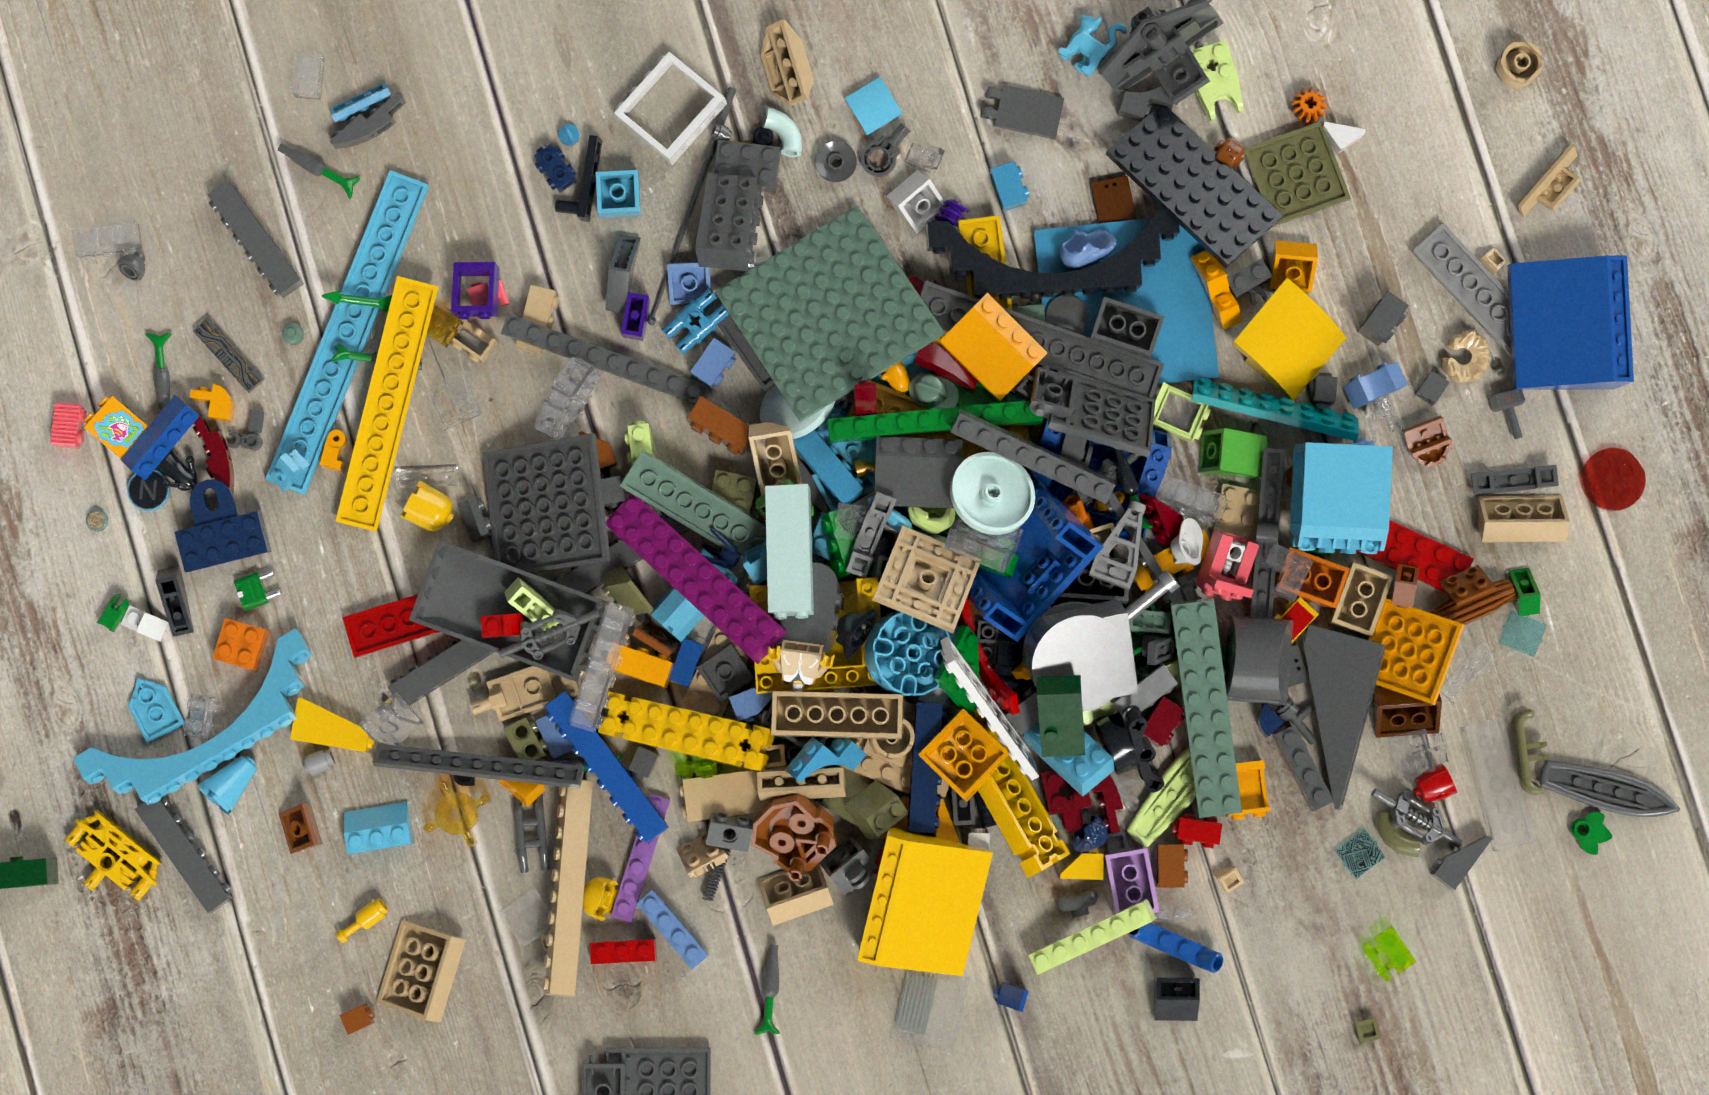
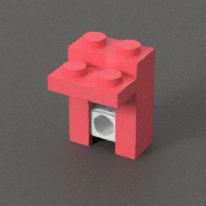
M1214 529L1195 585L1201 589V593L1213 596L1214 593L1219 594L1220 598L1231 601L1232 598L1240 600L1243 596L1251 598L1254 590L1247 586L1246 582L1259 544L1252 539ZM1235 547L1234 552L1230 554V550Z

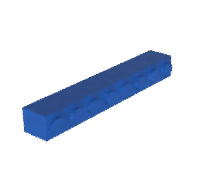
M564 691L545 706L548 710L545 714L552 723L556 721L560 726L558 731L565 740L569 738L572 742L571 749L578 757L581 755L584 758L586 769L591 774L594 772L599 778L596 782L603 791L607 789L611 794L609 799L616 808L620 806L624 811L622 816L629 825L633 823L637 831H635L637 837L642 842L650 843L670 828L568 691Z

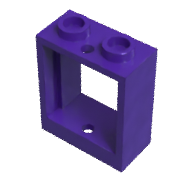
M454 262L451 312L458 319L467 320L470 317L490 319L491 317H497L500 268L496 262ZM461 276H489L488 305L460 306Z

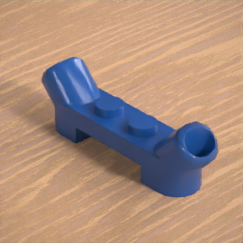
M1148 923L1128 933L1131 938L1209 972L1216 973L1222 967L1223 955L1220 952L1152 923Z

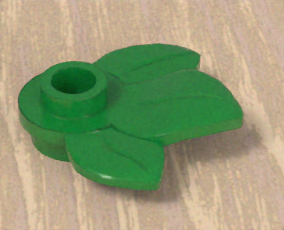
M1591 812L1584 819H1576L1570 826V832L1574 838L1578 839L1580 848L1591 855L1598 854V843L1612 839L1611 832L1602 825L1605 815L1599 812ZM1579 825L1584 827L1582 833H1579L1577 830Z

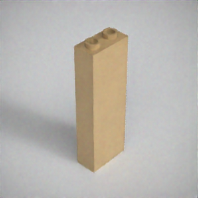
M789 765L766 768V771H785ZM754 770L683 779V784H680L681 797H685V805L682 806L683 817L687 818L688 822L710 820L711 812H723L728 816L756 814L770 801H760L757 786L758 771ZM809 799L816 806V799Z

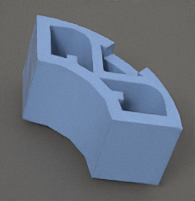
M1388 362L1377 366V371L1363 377L1359 374L1349 379L1351 383L1343 386L1353 409L1369 404L1408 385L1398 362L1390 365Z

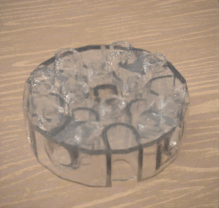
M571 357L551 386L553 390L548 399H544L535 422V429L553 440L570 437L574 429L572 426L574 423L578 425L583 417L581 412L584 410L588 398H592L596 392L597 387L594 385L598 383L601 374L598 373V368L579 357Z

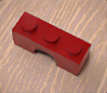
M656 939L590 942L591 964L657 961Z

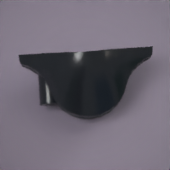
M870 610L861 614L850 612L840 618L837 626L838 637L836 642L843 646L844 657L847 660H851L867 639L878 611Z

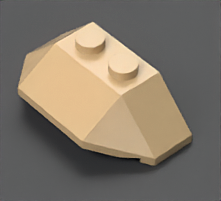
M782 19L766 27V35L760 56L772 94L786 102L789 106H793L809 98L814 78L802 40L786 20Z

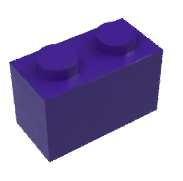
M628 292L621 329L623 338L644 340L651 301L648 295Z

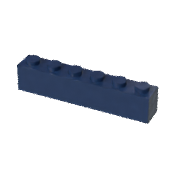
M916 702L915 738L912 750L907 830L911 832L934 833L935 828H939V815H936V807H940L941 794H937V786L941 785L942 778L918 755L942 731L941 724L942 721L946 720V708H943V704Z

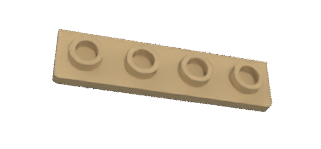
M1571 144L1567 149H1564L1560 153L1558 160L1547 168L1545 175L1534 183L1532 190L1521 198L1518 205L1521 216L1525 217L1537 202L1555 212L1580 183V177L1567 170V167L1578 156L1574 145Z

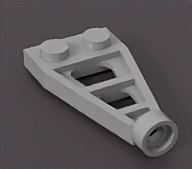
M1130 501L1126 513L1103 544L1102 550L1096 555L1089 576L1130 590L1137 571L1142 516L1146 510L1145 505L1136 501ZM1125 525L1135 529L1132 542L1119 538V534ZM1118 544L1127 547L1129 550L1128 561L1125 564L1109 559V553Z

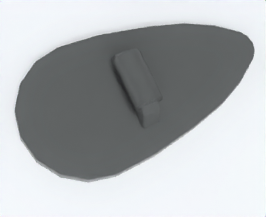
M1061 295L1054 298L1048 305L1045 322L1083 335L1088 319L1087 309L1079 298Z

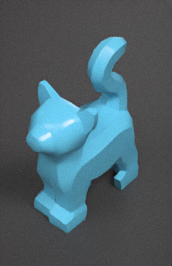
M1083 14L1079 18V29L1072 35L1068 46L1058 50L1059 56L1067 61L1077 52L1080 53L1084 59L1081 62H1077L1074 65V69L1080 74L1083 72L1089 78L1097 69L1100 61L1115 48L1117 44L1116 32L1127 33L1128 30L1124 24L1115 23L1109 27L1107 33L1109 42L1104 45L1091 36L1100 27L1102 18L1096 19L1093 16Z

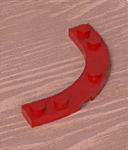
M967 596L957 624L958 626H968L974 633L976 630L972 621ZM978 643L979 677L988 689L992 700H996L1011 715L1020 713L1017 694L1001 680L994 669L991 670L983 648Z

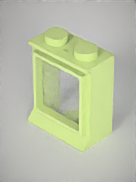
M1163 382L1155 401L1153 427L1192 443L1194 439H1199L1203 430L1200 427L1202 420H1207L1211 409L1208 408L1209 405L1191 401V394Z

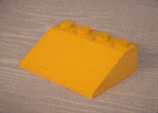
M988 293L939 341L998 401L1047 354Z

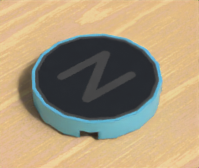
M156 470L146 480L134 474L129 480L127 487L131 503L144 511H155L161 508L169 500L171 493L170 488H164L162 485V481L166 477Z

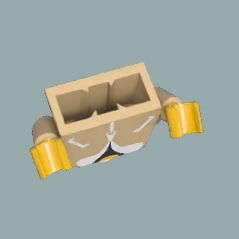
M783 640L781 650L780 646H777V649H771L770 646H767V659L772 660L777 671L782 674L784 681L792 682L791 689L795 692L804 691L805 684H813L815 678H820L832 667L835 655L831 657L826 656L825 652H823L824 645Z

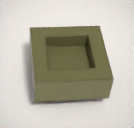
M1376 1017L1354 1022L1359 1043L1381 1039Z

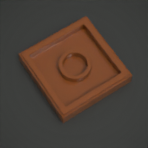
M648 619L641 623L632 634L667 658L682 643L672 634Z

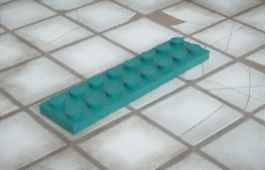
M1200 378L1193 382L1191 401L1348 440L1357 441L1359 422L1358 418L1353 414L1336 413L1330 408H1315L1309 403L1299 404L1289 398H1275L1269 393H1254L1248 388L1238 389L1228 383H1214L1207 378Z

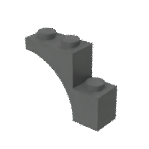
M1180 73L1177 80H1183L1187 73ZM1162 85L1146 92L1125 91L1118 115L1141 122L1144 116L1147 117L1149 115L1151 105L1148 103L1156 106L1164 105L1172 110L1174 103Z

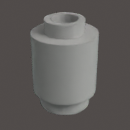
M321 749L304 757V762H302L305 773H310L311 776L329 770L331 766L335 765L330 749Z

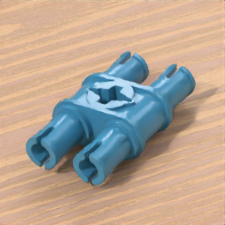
M709 288L697 299L690 300V303L678 313L676 312L675 318L661 329L669 339L683 327L689 329V333L675 344L683 355L696 343H702V340L713 330L716 331L717 325L729 315L723 304L709 316L703 314V309L717 298ZM690 315L696 318H701L699 319L701 328L696 325H691L693 323V320Z

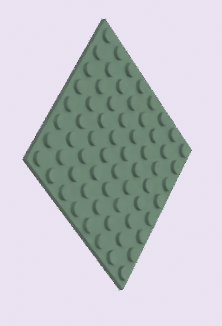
M858 205L715 290L721 303L800 422L854 390V385H857L858 381L871 380L945 335L935 317Z

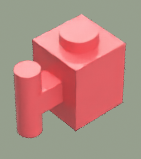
M499 280L498 299L501 306H506L510 303L503 281ZM482 281L476 282L471 285V288L467 289L472 306L488 305L489 285L487 283L483 284Z

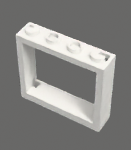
M668 52L666 56L663 55L659 58L657 66L652 71L650 70L644 75L643 81L639 86L632 88L629 97L617 105L614 114L618 121L673 165L722 111L727 102L723 95L672 53ZM673 64L713 97V99L671 146L666 149L626 115Z

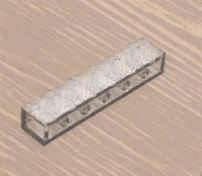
M610 601L606 602L568 721L569 725L594 733L596 728L600 729L603 717L600 715L602 709L607 707L610 697L607 696L609 687L613 688L616 680V675L613 674L615 668L619 667L623 655L620 652L622 646L625 647L629 639V634L626 633L628 627L632 626L636 614L633 613L634 609Z

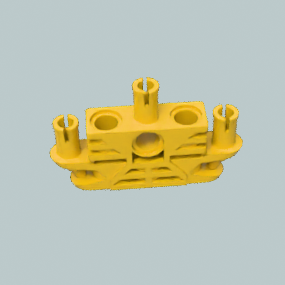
M95 810L92 816L74 820L77 824L63 840L66 843L69 842V845L75 848L84 834L88 832V835L85 837L86 841H82L80 843L81 847L75 849L76 852L96 867L83 882L85 886H88V889L94 891L101 880L107 876L123 890H129L131 887L129 884H134L136 881L134 878H139L141 875L140 881L129 892L130 895H134V898L140 901L152 885L157 886V867L162 865L161 860L98 810ZM94 821H100L97 828L91 826ZM112 849L115 853H117L120 856V858L114 853H108L109 850ZM106 857H110L112 859V865L110 868H106L104 866V860ZM148 861H151V868L148 871L144 866Z

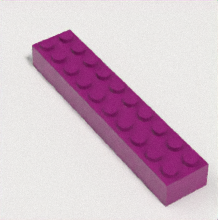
M631 493L606 521L608 528L757 664L767 655V646H770L772 649L787 633L637 496Z

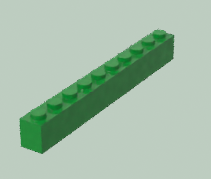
M1030 400L832 418L828 419L827 424L830 444L877 439V436L906 437L951 432L950 426L959 408L1001 428L1041 424L1043 417L1034 415L1030 411Z

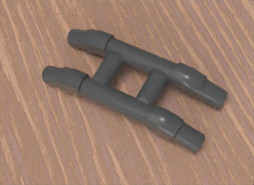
M543 794L535 800L536 818L523 819L522 802L514 796L513 809L520 872L526 873L529 871L526 849L539 847L541 869L543 871L549 870ZM537 826L538 839L525 840L524 827Z

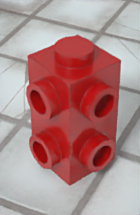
M1184 814L1183 818L1179 817L1177 822L1174 821L1172 834H1176L1175 839H1180V844L1193 845V842H1200L1201 847L1214 849V845H1220L1222 823H1217L1218 819L1205 817L1204 821L1196 820V815Z

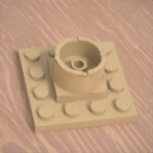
M902 526L872 600L953 633L982 558Z
M863 690V692H862V693H864V694H869V693H868L867 691H865V690ZM903 700L902 739H894V742H890L888 739L848 738L867 755L854 771L843 765L838 766L871 780H877L883 785L910 795L912 750L915 738V705Z

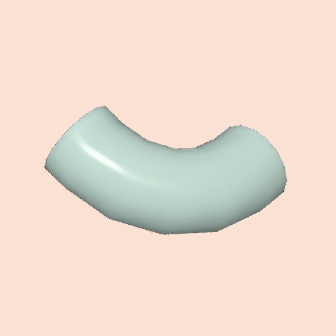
M767 107L763 116L762 127L775 131L779 135L782 146L781 153L788 157L801 156L802 139L796 123L785 113Z

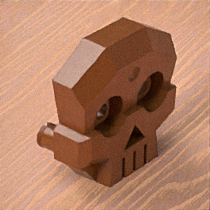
M799 793L775 797L755 816L751 846L774 857L773 862L784 870L789 871L788 877L790 880L800 881L803 871H811L836 847L838 835L834 832V817L822 807H815L807 797Z

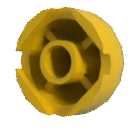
M602 876L589 880L584 885L582 910L596 920H605L606 918L603 916L606 912L610 914L613 910L618 895L615 885H618V883L613 879Z

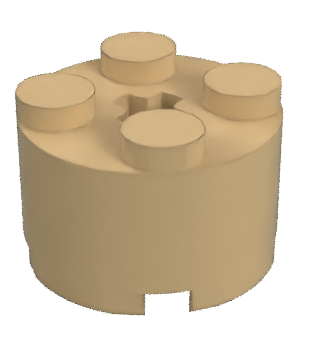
M1514 42L1500 55L1496 65V72L1501 81L1514 89L1525 87L1531 84L1540 74L1543 67L1542 53L1531 42Z

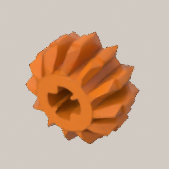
M1310 87L1308 92L1302 88L1300 90L1301 94L1296 93L1294 95L1296 100L1291 103L1293 107H1296L1292 111L1293 114L1299 113L1298 120L1305 117L1306 123H1309L1310 119L1317 122L1318 116L1323 117L1325 114L1323 110L1327 108V104L1323 103L1326 100V96L1319 97L1320 90L1313 93V87ZM1307 102H1310V105L1312 106L1311 109L1308 108V105L1306 104Z

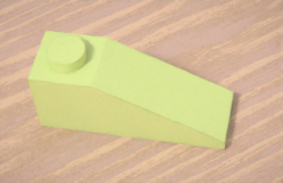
M519 577L504 592L507 602L532 622L538 619L543 620L553 615L555 609ZM552 620L540 628L545 631L548 627L557 626L556 624L559 622Z

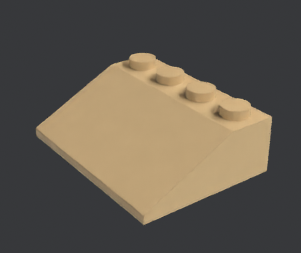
M401 920L376 1003L424 1020L441 1023L466 939Z

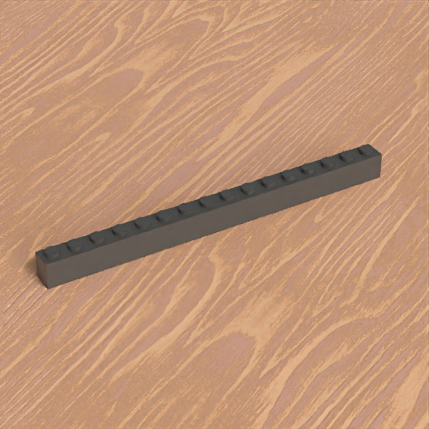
M662 511L660 512L662 514L660 517L680 535L690 530L687 526ZM616 539L609 543L611 561L571 567L572 571L566 575L562 573L556 576L553 581L589 594L603 585L601 577L620 563L627 570L643 559L623 540L618 541ZM464 640L458 643L453 641L445 646L446 650L441 654L436 652L427 658L428 662L425 664H416L409 669L410 673L402 677V675H399L390 681L392 684L388 686V689L400 708L406 709L492 655L495 651Z

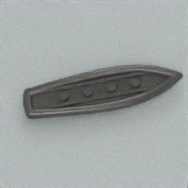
M1546 760L1540 771V786L1602 810L1634 817H1657L1680 811V807L1661 790L1633 776L1602 768L1554 760Z

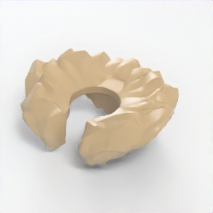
M1474 330L1464 331L1449 337L1448 344L1446 345L1449 350L1467 349L1471 353L1472 358L1466 365L1459 364L1454 358H1443L1442 367L1444 373L1451 380L1465 383L1466 381L1474 382L1475 379H1480V376L1484 375V371L1488 370L1489 360L1491 359L1486 339L1478 336Z

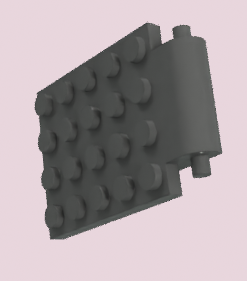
M1048 366L1038 367L1035 370L1030 411L1034 415L1047 418V428L1077 438L1090 440L1097 444L1131 452L1138 456L1148 457L1150 454L1156 399L1064 372L1050 371Z
M606 1048V1063H597V1055H589V1063L582 1064V1095H711V1048Z

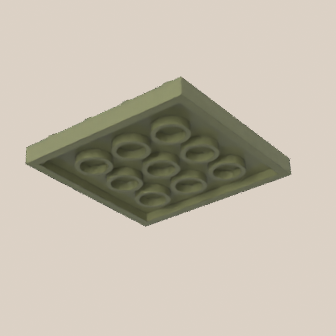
M1322 121L1245 148V159L1258 193L1283 215L1281 220L1273 227L1351 199L1328 136L1323 129Z

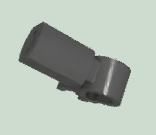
M250 410L247 430L249 434L240 436L236 432H229L228 435L235 437L236 441L233 444L227 443V446L230 448L241 446L245 449L259 450L263 445L260 433H262L265 412Z

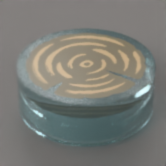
M93 510L86 517V525L93 531L100 532L108 526V516L100 510Z

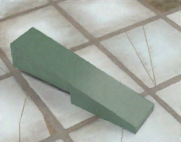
M1144 610L1129 622L1130 632L1170 634L1171 613Z

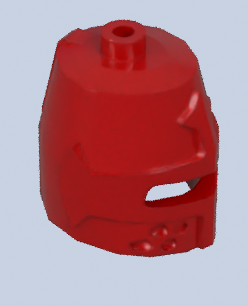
M1441 763L1425 770L1414 779L1416 788L1413 789V792L1424 803L1441 801L1457 793L1447 768Z

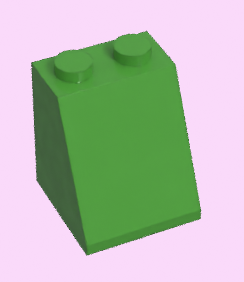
M1227 428L1202 431L1198 473L1246 479L1261 478L1264 448H1268V436Z

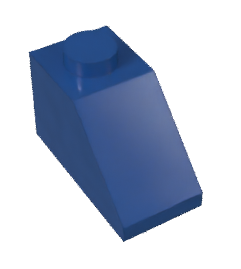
M1002 982L1001 986H996L993 998L997 999V1004L1023 1012L1029 991Z

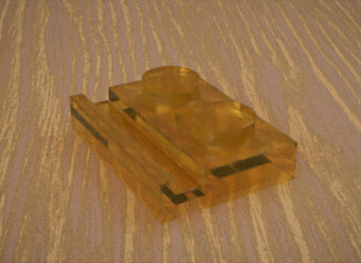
M435 305L434 309L436 310L431 315L426 336L447 348L459 331L457 330L460 324L463 325L464 322Z

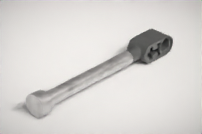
M1167 570L1158 576L1160 581L1125 609L1128 612L1129 622L1168 590L1173 593L1180 587Z

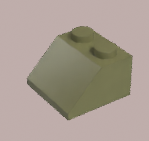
M621 563L601 577L604 584L602 586L603 591L608 597L613 596L615 598L613 603L620 612L624 610L628 616L650 613L654 610L643 590Z
M877 780L873 781L844 804L867 840L878 838L909 813L899 797Z

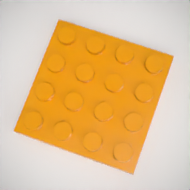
M1386 598L1373 635L1368 639L1386 645L1376 685L1435 705L1465 625L1414 607L1399 608L1392 604V600Z

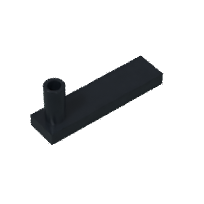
M589 135L579 202L557 200L555 203L556 212L576 214L584 222H590L596 187V172H598L603 142L598 136Z

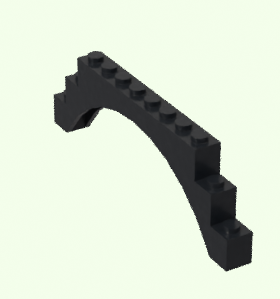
M1157 209L1141 233L1123 250L1105 261L1081 270L1062 273H1041L1010 267L986 256L968 243L949 221L927 222L925 226L927 251H933V254L945 253V250H948L950 275H955L956 278H963L971 274L972 296L980 300L987 293L991 297H999V300H1010L1012 296H1020V299L1033 298V295L1049 298L1053 297L1054 294L1062 293V296L1067 297L1073 296L1077 292H1083V295H1094L1095 291H1103L1104 294L1116 293V290H1124L1125 293L1137 292V289L1142 286L1141 264H1143V267H1151L1161 260L1159 238H1162V241H1171L1180 233L1179 224L1164 209Z

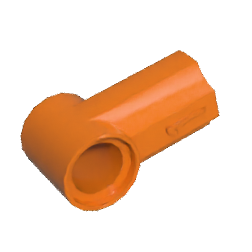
M1074 494L1067 496L1062 501L1063 504L1089 530L1093 529V521L1089 512H1086L1080 496Z

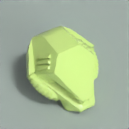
M908 507V514L912 524L930 534L935 535L952 526L955 519L954 508Z

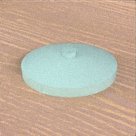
M774 385L766 392L760 407L761 423L773 422L791 428L793 439H796L816 429L830 414L835 401L800 422L777 386Z
M981 452L965 459L956 469L951 479L950 497L955 511L967 525L982 533L1001 535L1018 529L1028 519L1035 504V489L1029 474L1020 464L994 452Z

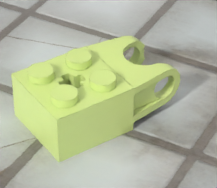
M1223 40L1191 50L1210 80L1209 83L1195 91V95L1208 120H1215V102L1220 99L1228 100L1237 113L1243 112L1239 78L1227 41ZM1213 66L1215 70L1211 71V68L1207 69V67Z

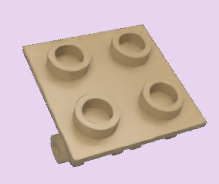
M707 832L677 848V852L690 878H697L705 873L702 867L708 872L709 870L706 865L710 864L712 869H714L712 862L718 866L725 863V860L728 859L723 848L706 845Z

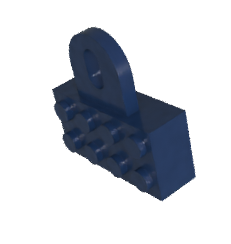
M205 480L194 487L190 495V506L195 527L174 532L185 573L272 552L261 511L238 516L233 493L222 481ZM209 488L216 492L219 506L215 511H211L208 508L205 499V491Z

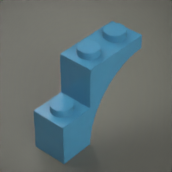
M811 737L785 771L801 783L812 772L827 765H843L854 771L867 754L848 738H836L831 746L827 748Z

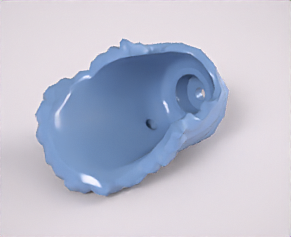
M1097 229L1088 234L1083 231L1074 230L1073 237L1064 242L1060 248V259L1068 270H1081L1109 255L1114 246H1116L1117 240L1107 230Z

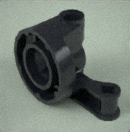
M1136 705L1126 707L1122 712V717L1119 713H1115L1109 717L1104 716L1094 721L1102 748L1113 757L1115 774L1119 776L1137 769L1140 778L1144 781L1149 792L1154 793L1161 790L1164 786V780L1158 775L1156 766L1149 763L1155 758L1156 751L1149 739L1143 736L1147 727V721L1144 717H1141L1139 707Z

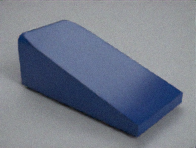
M687 638L683 639L671 671L670 681L687 687L690 686L704 644Z

